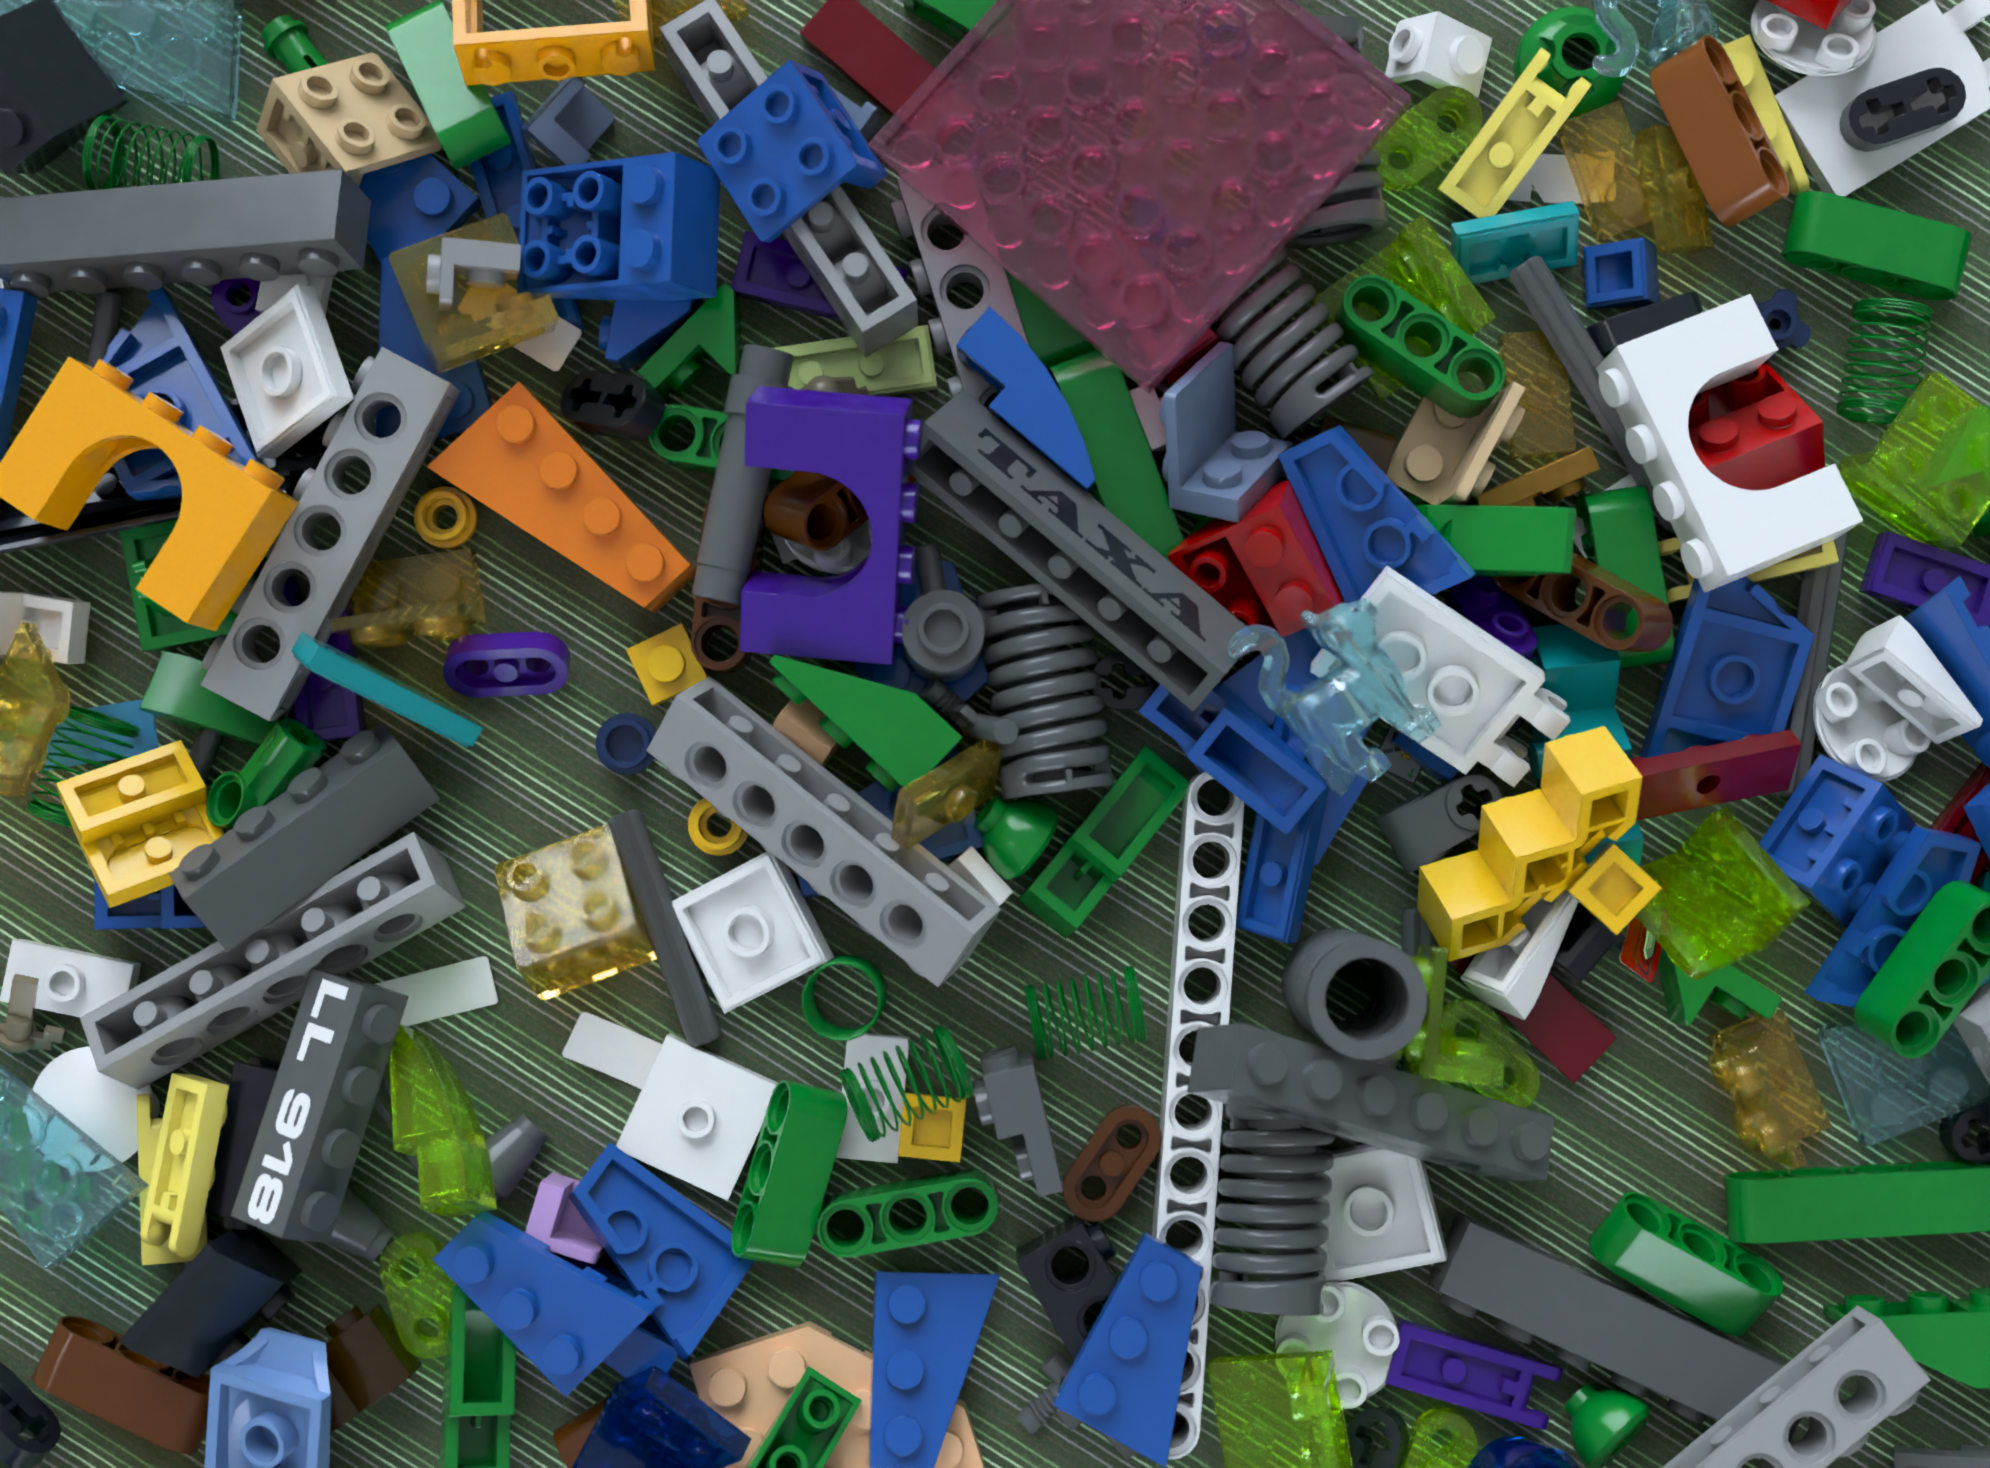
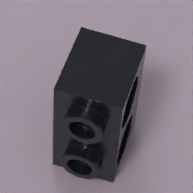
M1076 1215L1016 1250L1018 1266L1074 1360L1093 1327L1084 1319L1086 1310L1095 1302L1107 1301L1118 1281L1116 1273L1108 1262L1110 1258L1117 1254L1099 1222L1088 1227L1085 1221ZM1068 1246L1081 1249L1087 1256L1085 1266L1075 1274L1060 1273L1052 1265V1259L1058 1250Z

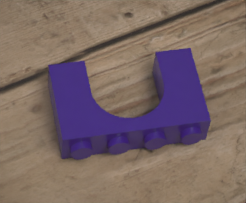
M758 386L748 398L745 415L744 466L815 472L827 475L841 482L857 496L867 512L871 524L872 545L870 553L861 563L838 575L818 577L753 571L741 590L740 651L892 665L899 645L903 644L902 622L909 606H902L903 584L913 583L916 561V547L905 545L906 522H916L919 503V484L908 483L909 459L919 460L922 444V420H911L912 399ZM906 619V620L904 621L907 625H908L909 619Z

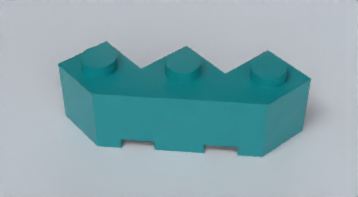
M1563 624L1532 627L1538 642L1530 662L1544 670L1545 681L1539 688L1547 689L1567 701V708L1563 712L1569 716L1570 723L1556 739L1605 726L1627 757L1631 759L1632 747L1615 708L1621 662L1617 650L1605 648ZM1532 725L1534 742H1531L1529 745L1530 767L1534 778L1539 779V786L1541 787L1545 743L1553 740ZM1636 821L1617 841L1606 836L1584 857L1589 864L1610 842L1614 843L1640 867L1644 837L1638 822Z

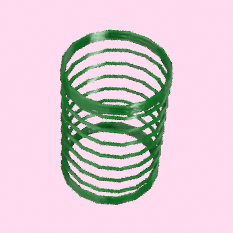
M102 115L98 116L91 123L85 137L82 152L83 178L90 190L110 189L111 187L113 189L117 187L123 170L124 188L127 187V162L131 146L134 142V166L128 187L132 186L136 167L137 186H140L141 161L147 145V169L142 185L146 186L150 169L149 139L154 133L157 135L159 144L155 150L151 165L150 185H153L154 166L159 149L160 171L157 185L161 183L163 172L162 143L168 135L172 148L166 161L163 184H166L172 152L173 174L171 184L174 183L176 174L175 146L181 138L185 145V151L179 165L177 183H180L182 166V183L191 182L192 169L197 152L199 154L198 181L202 180L200 145L205 140L208 143L211 158L209 180H219V151L216 142L210 136H194L190 132L180 133L177 129L168 131L164 127L154 128L151 124L141 125L137 121L129 123L125 119L115 120L112 116ZM105 120H108L110 126L102 138L97 157L96 172L99 185L97 189L92 179V149L99 127ZM118 122H124L127 125L121 130ZM131 125H138L140 128L134 133ZM129 127L133 137L128 145L124 161L123 133ZM150 127L153 131L147 136L144 128ZM112 128L114 147L111 155L110 172L105 183L101 185L99 171L101 152L105 139ZM142 130L146 141L142 146L137 167L136 136ZM158 130H164L166 134L160 138ZM170 133H177L180 136L174 142ZM190 135L193 139L187 145L184 136Z
M1869 298L1852 304L1851 316L1864 322L1854 323L1849 326V329L1863 336L1848 338L1847 343L1864 349H1854L1845 352L1846 357L1861 362L1845 364L1843 369L1850 373L1865 376H1847L1840 379L1845 385L1862 389H1848L1839 392L1840 397L1845 398V400L1837 403L1836 412L1838 415L1855 421L1877 424H1904L1917 419L1918 404L1913 400L1920 396V391L1915 387L1922 383V377L1917 373L1924 370V364L1919 360L1926 356V350L1922 346L1928 343V337L1924 333L1931 329L1928 322L1932 320L1933 310L1930 307L1915 301L1894 298ZM1870 307L1900 308V309H1906V310L1916 311V312H1919V313H1922V314H1925V315H1923V316H1915V315H1913V314L1904 313V312H1900V311H1894V310H1886V309H1863V308H1870ZM1867 312L1893 313L1908 317H1889ZM1927 324V329L1922 332L1905 327ZM1877 325L1895 327L1914 333L1883 335L1857 331L1852 327ZM1921 335L1925 338V342L1917 345L1896 338ZM1881 339L1908 344L1912 347H1871L1850 342V340ZM1919 348L1923 351V356L1914 358L1892 351ZM1854 352H1875L1900 356L1910 360L1877 361L1857 358L1848 354ZM1916 361L1921 365V369L1913 372L1905 368L1886 364ZM1857 365L1877 366L1907 373L1875 374L1854 371L1846 367ZM1915 375L1919 378V382L1910 385L1881 377ZM1872 379L1896 383L1903 386H1862L1848 383L1844 380ZM1912 388L1917 392V395L1912 398H1906L1901 395L1875 390ZM1842 393H1874L1896 397L1902 400L1854 398L1843 395ZM1902 402H1911L1913 405H1915V408L1911 405L1904 404ZM1846 408H1880L1901 413H1866Z
M65 704L61 708L62 711H60L62 715L58 717L62 722L73 728L57 727L54 731L69 741L52 740L49 742L53 748L62 753L49 752L44 755L48 761L57 766L44 765L40 767V770L50 778H39L35 782L46 791L32 792L30 795L34 800L28 801L25 809L39 818L72 828L64 806L44 802L35 797L34 794L60 797L59 793L48 789L40 784L39 781L57 783L63 780L51 775L43 768L65 770L78 775L86 772L64 766L49 758L48 755L77 759L99 768L107 764L76 756L57 747L53 743L84 747L120 760L127 759L128 757L83 744L67 737L58 730L79 732L124 747H135L132 744L83 729L62 717H68L100 730L132 738L138 737L141 730L137 726L90 709Z
M841 955L824 963L808 978L802 991V1011L807 1023L818 1035L832 1041H850L864 1035L875 1024L886 1003V984L881 972L871 961L857 955ZM833 965H850L862 970L872 980L878 994V1005L875 1016L867 1024L857 1028H840L829 1023L818 1012L814 1001V985L819 973L823 969Z
M1132 965L1124 966L1132 1038L1112 968L1110 975L1117 1018L1118 1038L1112 1022L1101 974L1099 971L1097 972L1105 1042L1086 974L1083 975L1091 1042L1072 976L1070 977L1077 1042L1060 979L1056 981L1064 1046L1047 982L1044 981L1043 991L1050 1046L1034 985H1025V995L1038 1061L1047 1060L1044 1039L1050 1058H1054L1048 1000L1064 1056H1067L1068 1050L1062 1000L1076 1052L1079 1054L1081 1053V1041L1076 1001L1086 1040L1091 1051H1094L1095 1045L1090 1002L1104 1048L1107 1049L1108 1047L1104 1003L1112 1033L1118 1046H1121L1122 1041L1118 1004L1129 1041L1134 1044L1135 1034L1138 1042L1147 1041L1144 1012L1134 967Z
M937 1026L932 1031L944 1067L958 1091L959 1100L946 1087L940 1066L927 1038L923 1034H920V1038L929 1062L944 1088L946 1105L934 1093L922 1059L912 1040L908 1039V1046L912 1057L930 1090L934 1111L926 1105L920 1096L909 1064L901 1048L897 1045L895 1046L902 1068L917 1095L921 1117L917 1115L909 1104L896 1069L888 1053L883 1051V1057L889 1072L904 1099L909 1119L908 1123L895 1107L875 1058L870 1057L878 1081L891 1104L896 1129L890 1124L880 1108L863 1065L858 1062L861 1076L877 1107L883 1134L878 1129L869 1102L853 1071L848 1067L840 1070V1077L847 1098L869 1141L874 1143V1141L880 1139V1136H886L885 1122L893 1131L898 1132L899 1123L897 1115L905 1125L910 1126V1111L917 1119L923 1120V1106L929 1113L936 1114V1101L943 1108H948L949 1096L957 1103L961 1102V1098L968 1099L974 1096L973 1084L967 1066L954 1039L945 1026ZM951 1056H952V1058H953V1060H954V1063H955V1065H956V1067H957V1070H956V1068H955V1066H954V1064H953V1061H952V1059H951Z

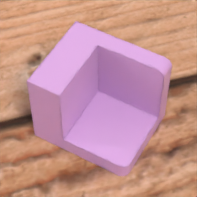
M552 1172L540 1182L525 1233L549 1245L551 1252L596 1264L605 1254L606 1250L569 1199L570 1194L579 1184L580 1180Z

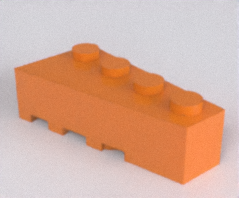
M519 381L426 466L654 614L695 577V566L541 401Z

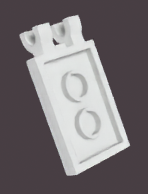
M1930 0L1876 33V43L1871 55L1856 69L1834 76L1807 75L1774 95L1795 147L1822 192L1846 197L1990 109V58L1983 62L1965 34L1967 30L1981 23L1990 14V0H1964L1944 14L1941 13L1935 1ZM1938 67L1951 70L1960 77L1965 85L1966 100L1963 109L1954 119L1934 131L1867 152L1854 149L1846 143L1840 132L1839 122L1843 110L1853 99L1868 89ZM1928 88V91L1911 102L1910 105L1912 111L1927 105H1933L1937 112V108L1945 103V97L1942 92L1932 94ZM1867 106V112L1859 118V123L1862 128L1873 126L1877 133V129L1895 116L1892 109L1879 114H1872Z
M1388 566L1383 569L1355 605V608L1359 611H1351L1311 662V673L1344 695H1347L1350 699L1465 775L1479 761L1513 787L1530 770L1529 763L1523 760L1528 754L1527 748L1516 740L1505 736V733L1520 716L1552 740H1555L1570 723L1569 716L1563 712L1567 708V701L1547 689L1539 688L1545 681L1544 670ZM1367 600H1369V601L1376 607V609H1377L1378 612H1376V611L1367 603ZM1388 658H1390L1399 667L1402 677L1401 679L1403 682V689L1401 683L1397 679V676L1393 672L1392 665Z

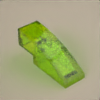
M400 1024L389 1056L394 1151L418 1158L420 1210L454 1218L497 1209L489 1155L481 1126L468 1094L450 1063L430 1037Z

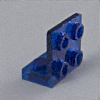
M655 1365L616 1383L572 1468H724L742 1460L751 1438Z

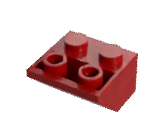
M1766 361L1754 372L1699 393L1694 397L1688 418V429L1692 446L1703 465L1723 482L1746 490H1766L1825 468L1823 421Z
M1289 479L1272 486L1238 523L1214 518L1170 550L1167 555L1170 562L1258 635L1242 655L1338 615L1344 599Z

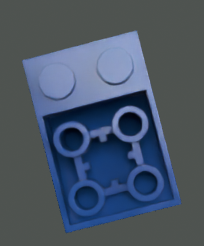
M678 152L523 170L519 234L521 260L517 295L531 298L656 302L716 297L720 178L712 167Z

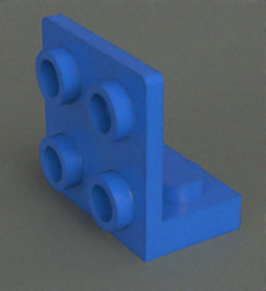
M788 60L698 139L699 148L759 240L768 243L776 239L840 184L846 182L870 190L888 175L823 74L792 60Z
M1819 754L1750 855V858L1759 867L1809 892L1835 921L1846 930L1913 827L1917 825L1883 783Z

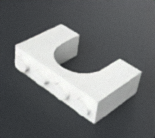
M1751 294L1618 345L1596 368L1599 374L1598 383L1602 397L1610 407L1616 409L1626 430L1627 448L1632 458L1637 463L1643 465L1654 488L1653 500L1659 514L1665 520L1670 521L1681 543L1680 553L1682 562L1688 573L1698 579L1704 593L1837 539L1863 522L1836 464L1772 489L1746 490L1729 485L1717 478L1703 465L1694 451L1688 429L1689 411L1694 397L1699 393L1754 372L1778 351Z

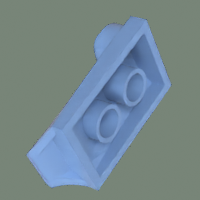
M272 1327L261 1328L255 1337L241 1350L210 1369L204 1468H329L331 1391L328 1377L326 1343Z

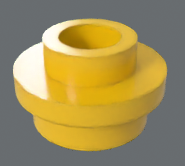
M437 487L426 492L418 501L414 511L415 528L421 538L432 546L442 549L456 548L467 542L473 535L477 526V510L473 501L464 492L453 487ZM445 508H453L457 514L456 523L449 529H441L437 522L439 513Z
M702 798L692 808L688 819V831L693 843L700 850L710 855L722 856L737 851L746 842L749 834L731 820V829L728 834L723 837L714 835L709 828V821L714 814L719 812L716 811L713 804L707 799Z

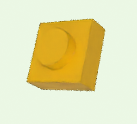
M683 623L626 649L652 706L660 705L676 697L679 693L709 677L706 668L696 660L692 652L691 636Z
M1610 842L1589 863L1590 867L1566 888L1575 899L1616 935L1662 889L1622 850Z
M905 1092L909 1104L917 1115L921 1117L916 1093ZM920 1094L926 1105L934 1111L932 1096L930 1094ZM936 1095L946 1105V1097ZM949 1097L948 1108H943L936 1101V1114L929 1113L923 1106V1120L917 1119L910 1111L911 1125H905L901 1121L898 1156L960 1163L967 1099L961 1098V1102L957 1103ZM903 1100L902 1117L908 1123L907 1109Z

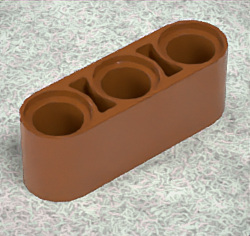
M1710 35L1702 37L1650 70V82L1661 108L1709 207L1722 224L1731 228L1789 195L1790 187L1785 171L1729 56L1714 37Z

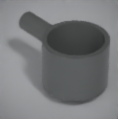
M923 545L916 548V563L922 596L909 606L902 622V650L909 666L921 677L927 680L938 679L941 682H951L967 675L979 661L985 636L984 620L978 607L968 597L946 589L939 545ZM906 619H909L908 625L904 622Z

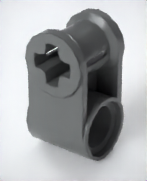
M1461 774L1427 792H1422L1401 802L1379 815L1375 820L1404 871L1410 873L1418 870L1420 866L1427 865L1454 849L1455 845L1479 833L1481 806L1501 799L1502 795L1500 789L1491 779L1483 775ZM1463 787L1469 792L1480 791L1483 799L1476 804V810L1479 813L1476 817L1472 813H1458L1456 805L1464 800L1463 794L1460 791Z

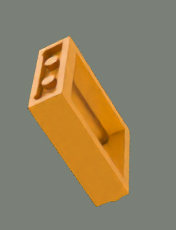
M452 0L453 46L465 85L484 84L497 86L508 82L547 79L561 81L572 77L611 74L625 76L636 72L656 71L651 0H629L630 21L483 32L482 0Z

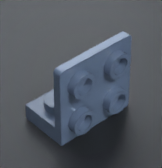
M1218 342L1163 395L1159 411L1160 421L1165 426L1166 455L1163 461L1162 472L1164 480L1168 482L1169 508L1238 523L1285 473L1277 455L1292 448L1293 442L1269 438L1267 434L1260 431H1236L1233 344Z

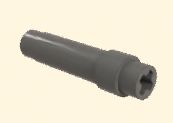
M745 344L738 374L731 375L723 411L728 416L696 561L697 569L691 595L741 605V590L746 584L747 575L750 574L772 468L744 466L746 401L758 386L793 389L788 386L794 359L792 354L769 347Z

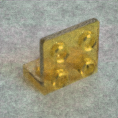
M504 213L402 248L389 255V263L436 374L553 332L556 328L559 317L550 295L533 298L531 292L517 294L518 277L517 280L505 279L504 288L492 289L469 286L466 284V276L454 275L451 311L438 310L439 294L426 293L428 254H441L442 237L519 244L511 222Z
M467 548L370 562L352 594L355 616L330 619L332 633L351 637L353 645H369V649L405 646L408 644L406 635L415 633L416 636H431L433 641L457 639L469 635L468 626L486 623L476 551Z
M21 622L0 667V795L25 797L35 772H40L46 763L47 746L57 724L64 722L70 708L69 690L63 685L52 661L51 651L46 648L34 623Z
M608 825L600 826L499 863L495 867L516 969L542 1001L657 959L646 927L634 910L624 867Z
M1776 1009L1770 1019L1756 1016L1707 1036L1714 1051V1054L1708 1056L1709 1066L1719 1086L1724 1091L1730 1090L1738 1112L1732 1114V1121L1743 1144L1748 1149L1754 1148V1151L1790 1168L1796 1169L1806 1165L1807 1162L1798 1140L1829 1128L1831 1124L1784 1011Z

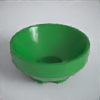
M1575 6L1559 8L1545 14L1534 22L1522 36L1514 57L1515 82L1542 47L1551 56L1545 68L1537 74L1539 79L1564 97L1567 96L1571 86L1581 77L1592 84L1565 122L1581 121L1597 115L1608 107L1620 92L1627 75V47L1621 33L1613 22L1601 13L1589 8ZM1578 37L1589 41L1596 51L1594 66L1587 70H1576L1568 66L1562 56V46L1566 40Z

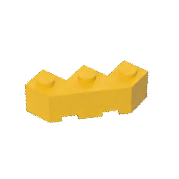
M1605 726L1546 742L1540 789L1513 797H1504L1495 802L1482 805L1478 850L1454 857L1441 858L1433 863L1420 866L1417 909L1449 962L1507 945L1526 927L1521 917L1537 901L1543 897V899L1552 903L1590 867L1584 857L1606 836L1617 841L1636 823L1642 776Z

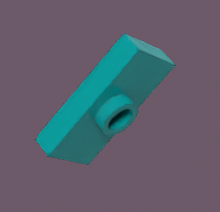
M1573 201L1451 223V278L1456 288L1510 278L1509 273L1515 267L1534 256L1543 258L1549 270L1577 265L1579 210Z

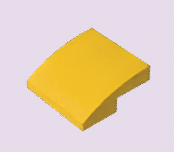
M181 740L56 783L57 791L72 828L109 908L174 885L169 873L179 867L183 857L194 848L203 844H211L225 834L222 827L214 826L208 819L206 813V786Z

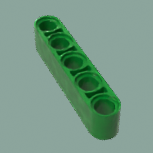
M1106 345L1049 367L1050 375L1068 403L1085 442L1095 476L1092 490L1096 500L1170 562L1167 557L1169 551L1183 542L1184 538L1173 509L1169 508L1168 495L1111 347Z
M1964 1160L1742 1171L1724 1175L1728 1238L1734 1242L1768 1244L1990 1231V1163L1974 1164Z

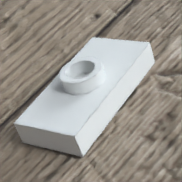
M25 939L12 940L0 1001L9 1003L12 979L16 973L39 979L35 1002L36 1009L81 1018L136 987L142 963Z
M865 1033L860 1037L847 1041L844 1069L848 1067L855 1074L872 1109L878 1129L883 1134L877 1107L861 1076L858 1062L863 1065L880 1108L890 1124L896 1129L891 1104L878 1081L870 1057L875 1058L888 1086L893 1103L902 1116L904 1099L889 1072L883 1057V1051L888 1053L905 1092L906 1074L899 1061L895 1046L897 1045L901 1048L908 1062V1039L910 1040V1037ZM842 1085V1093L847 1101V1118L836 1158L898 1164L901 1120L898 1115V1132L893 1131L885 1122L886 1136H880V1139H877L874 1143L869 1141L853 1112Z

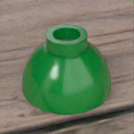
M995 796L979 812L973 826L982 832V849L988 864L1003 880H1010L1021 876L1039 858L1050 842L1056 830L1058 820L1056 810L1045 803L1032 799H1016L1004 803Z
M1590 1383L1580 1388L1563 1408L1571 1417L1570 1436L1574 1450L1586 1468L1605 1467L1630 1444L1650 1418V1407L1639 1398L1615 1389L1597 1391Z

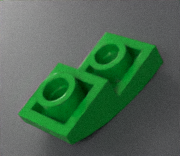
M163 650L139 710L196 731H201L204 728L258 748L277 721H268L201 686L208 672L202 668V660Z

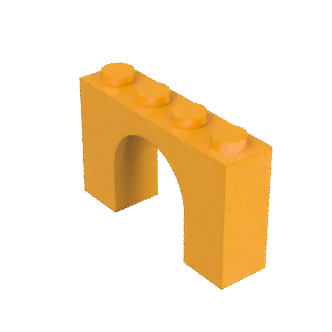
M68 357L0 462V498L35 521L68 531L94 489L112 465L126 455L139 450L162 449L173 462L180 478L182 488L181 511L172 533L136 589L185 623L217 631L299 502L279 489L285 479L254 459L250 458L247 464L243 466L228 456L234 445L202 425H199L193 433L178 423L184 412L152 392H148L143 400L128 390L134 379L101 359L97 361L94 367H91Z

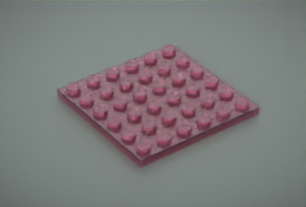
M997 0L867 145L884 165L1149 394L1409 109L1412 96L1294 0Z

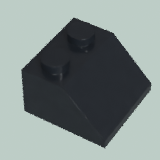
M34 0L0 16V168L5 174L37 173L87 134L91 123L98 116H111L129 102L54 0Z
M257 1228L254 1230L232 1229L207 1243L119 1341L129 1350L199 1377L214 1365L229 1358L248 1344L252 1339L245 1333L260 1317L269 1323L291 1301L295 1294L288 1286L302 1270Z

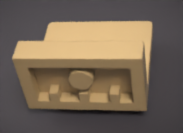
M368 53L272 78L256 129L289 173L343 169L358 187L365 173L438 152L442 149V145L427 115L376 53Z
M1458 379L1459 384L1465 390L1471 393L1482 392ZM1512 382L1496 395L1485 411L1472 418H1459L1449 414L1422 395L1394 448L1387 477L1404 495L1422 505H1466L1472 496L1478 498L1488 484L1496 467L1494 463L1488 461L1491 452L1496 450L1501 441L1507 443L1524 416L1526 409L1517 403L1525 387Z

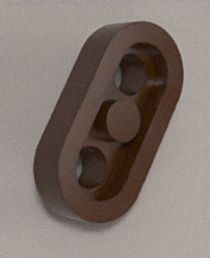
M1122 1104L1109 1110L1101 1119L1068 1167L1063 1178L1064 1200L1074 1215L1086 1221L1098 1222L1112 1217L1121 1208L1160 1149V1128L1149 1111L1138 1105ZM1127 1124L1135 1125L1140 1130L1138 1141L1130 1146L1123 1145L1117 1140L1118 1130ZM1098 1176L1104 1180L1105 1188L1100 1195L1091 1197L1082 1191V1183L1087 1177Z

